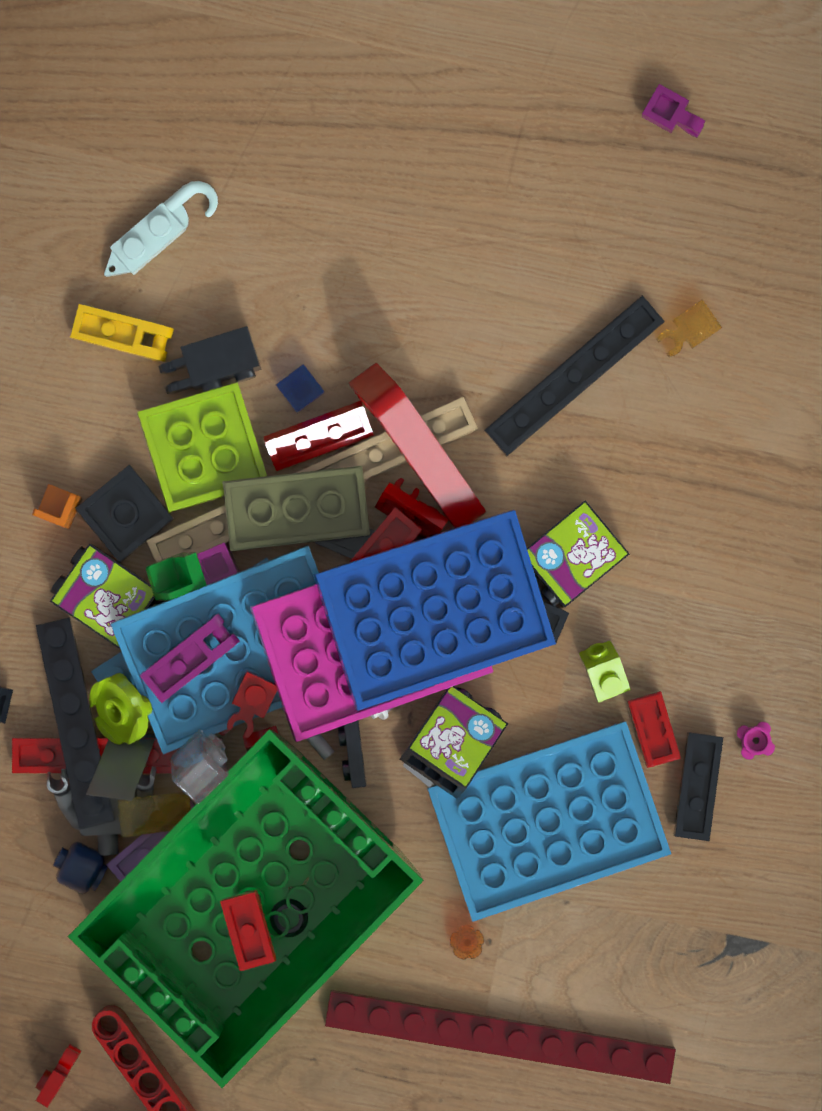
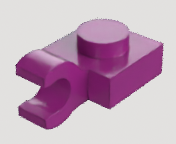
M660 84L641 116L669 133H672L675 126L678 125L686 133L698 138L705 123V120L685 110L689 104L688 99Z

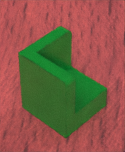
M196 552L179 553L146 567L155 600H172L207 585Z

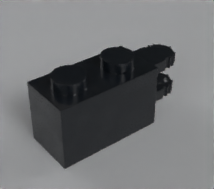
M247 326L181 346L182 358L158 366L161 374L173 373L176 370L187 367L190 378L169 383L165 387L167 394L177 393L190 388L195 390L202 389L203 392L223 387L222 382L235 378L236 383L256 377L255 372L262 370Z

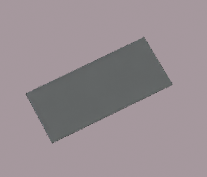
M146 733L142 738H156L155 734ZM108 739L86 795L132 801L155 739H139L128 745L126 742L118 745Z

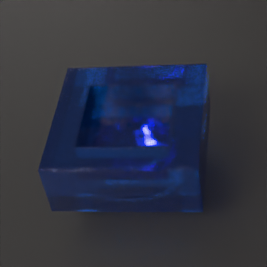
M304 364L276 384L297 414L325 393Z

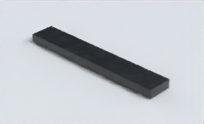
M642 295L484 431L507 457L665 321Z

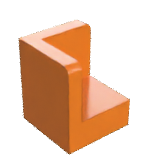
M48 484L39 509L34 508L32 515L70 529L77 513L75 508L80 505L83 497Z

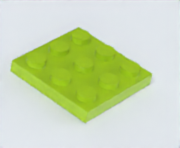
M238 382L137 412L168 513L224 497L223 481L267 476Z

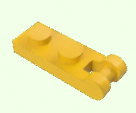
M79 304L70 338L165 363L168 354L165 351L167 340L172 339L174 329ZM145 333L154 335L152 347L142 345Z

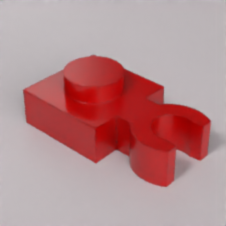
M247 670L232 700V704L240 707L239 712H235L229 717L227 729L231 730L236 721L243 720L247 724L244 737L248 738L254 729L252 719L254 714L264 718L277 692L275 683Z
M69 1044L52 1072L47 1069L45 1070L35 1087L41 1091L35 1101L48 1108L82 1051Z

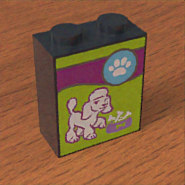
M586 500L527 547L535 577L537 576L545 586L541 592L553 606L559 603L562 608L568 606L630 555Z
M89 543L86 548L81 546L72 557L70 563L73 565V568L67 577L61 575L51 588L50 592L54 596L50 602L120 649L111 627V622L150 608L156 600L148 581L95 545Z
M455 686L447 688L399 760L458 799L467 789L509 723L504 721L496 710L484 707L473 700L472 695L465 689L456 688Z

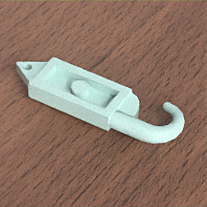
M191 181L183 185L110 247L112 252L104 275L106 277L126 273L135 275L185 232L189 224V218L182 204L194 194L203 193L207 196L209 208L205 212V216L211 217L218 205V196L214 188L202 181ZM111 267H115L114 272H110Z

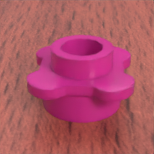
M759 722L757 726L747 727L743 725L738 728L737 737L741 739L743 747L741 755L745 759L750 760L755 755L761 754L769 756L774 752L775 745L771 741L769 734L771 727L768 723ZM754 737H757L759 739V742L757 744L753 743Z

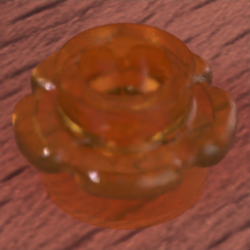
M463 925L458 928L457 932L452 933L450 946L453 947L455 956L465 960L467 958L474 959L481 954V946L484 944V937L481 931L474 930L471 925ZM469 939L471 942L468 946L464 945V940Z

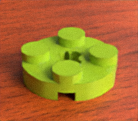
M116 673L93 685L89 695L90 708L96 705V711L99 716L94 718L102 734L118 745L124 742L128 745L141 739L148 729V715L152 713V705L146 696L140 695L135 686L122 673Z

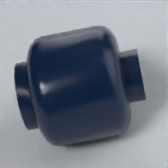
M81 842L73 843L69 849L62 847L53 863V866L58 868L56 874L57 882L80 894H85L90 889L95 891L108 867L103 864V855H100L97 850Z

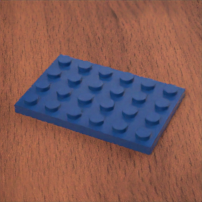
M515 510L497 514L313 574L357 711L556 644Z

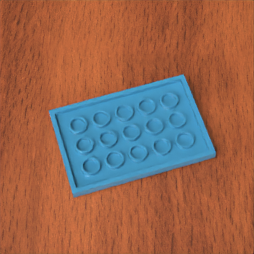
M308 545L210 583L175 599L167 600L111 622V627L136 689L140 695L146 696L152 705V713L148 715V718L163 754L226 730L229 717L233 713L239 712L240 707L232 704V700L247 670L275 683L250 606L316 584L313 574L319 573ZM219 613L225 621L223 623L230 634L234 632L240 642L161 703L140 677V674L201 627L211 617ZM212 633L203 639L211 649L219 644ZM278 691L267 713L283 707ZM238 720L234 723L233 727L245 721Z
M626 721L478 770L467 789L458 799L437 785L427 788L472 922L671 855Z

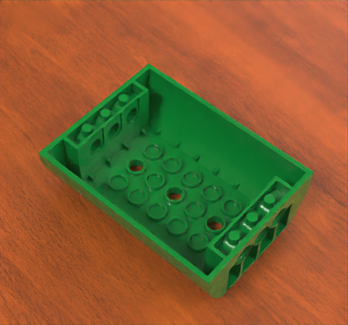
M269 729L67 937L205 1073L223 1088L424 880L403 852L298 749L282 736ZM296 840L305 841L310 848L308 857L302 860L295 859L290 854V845ZM249 890H257L261 898V906L276 955V961L240 971L220 901L243 894ZM286 899L288 908L283 909L281 912L271 911L276 903ZM290 899L301 902L306 909L302 911L295 910L290 905ZM308 913V923L304 931L294 937H284L288 933L289 928H293L298 924V914ZM279 915L280 924L286 928L280 935L274 931L270 924V916ZM198 941L207 942L212 948L211 956L206 960L197 959L192 952L194 943Z

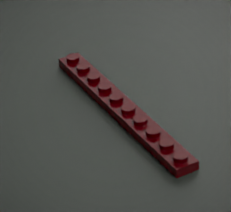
M331 990L325 1023L326 1027L666 1084H671L676 1053L675 1047L336 990Z

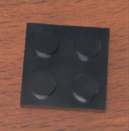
M131 465L124 468L75 508L119 563L124 561L146 543V540L151 539L174 520L172 515L168 513L164 505Z

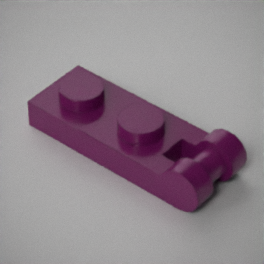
M219 613L211 617L201 627L140 674V677L161 703L240 642L234 632L230 634L223 625L225 621ZM211 633L219 642L213 649L203 640Z

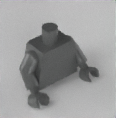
M152 767L150 775H141L132 801L111 798L115 817L114 822L80 829L78 825L71 788L68 785L67 770L61 769L62 779L60 780L53 779L51 773L48 772L47 788L50 792L54 793L59 809L70 825L80 830L81 836L97 835L98 852L100 855L119 854L118 834L132 833L134 827H138L143 823L153 806V783L157 769Z

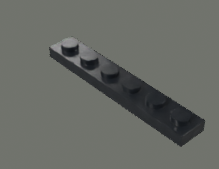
M69 617L36 625L79 828L85 829L114 822L115 817L111 798L86 795L100 762L101 753L72 620Z

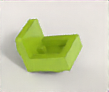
M611 641L593 644L588 649L579 653L598 703L631 690L620 657Z

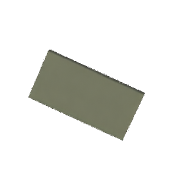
M362 466L223 481L231 551L370 535Z

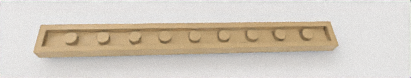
M464 397L421 416L441 446L478 430ZM384 432L296 473L362 466L363 478L366 481L407 461L387 432ZM225 505L146 540L155 561L158 562L179 553L196 552L198 554L224 542L229 543Z

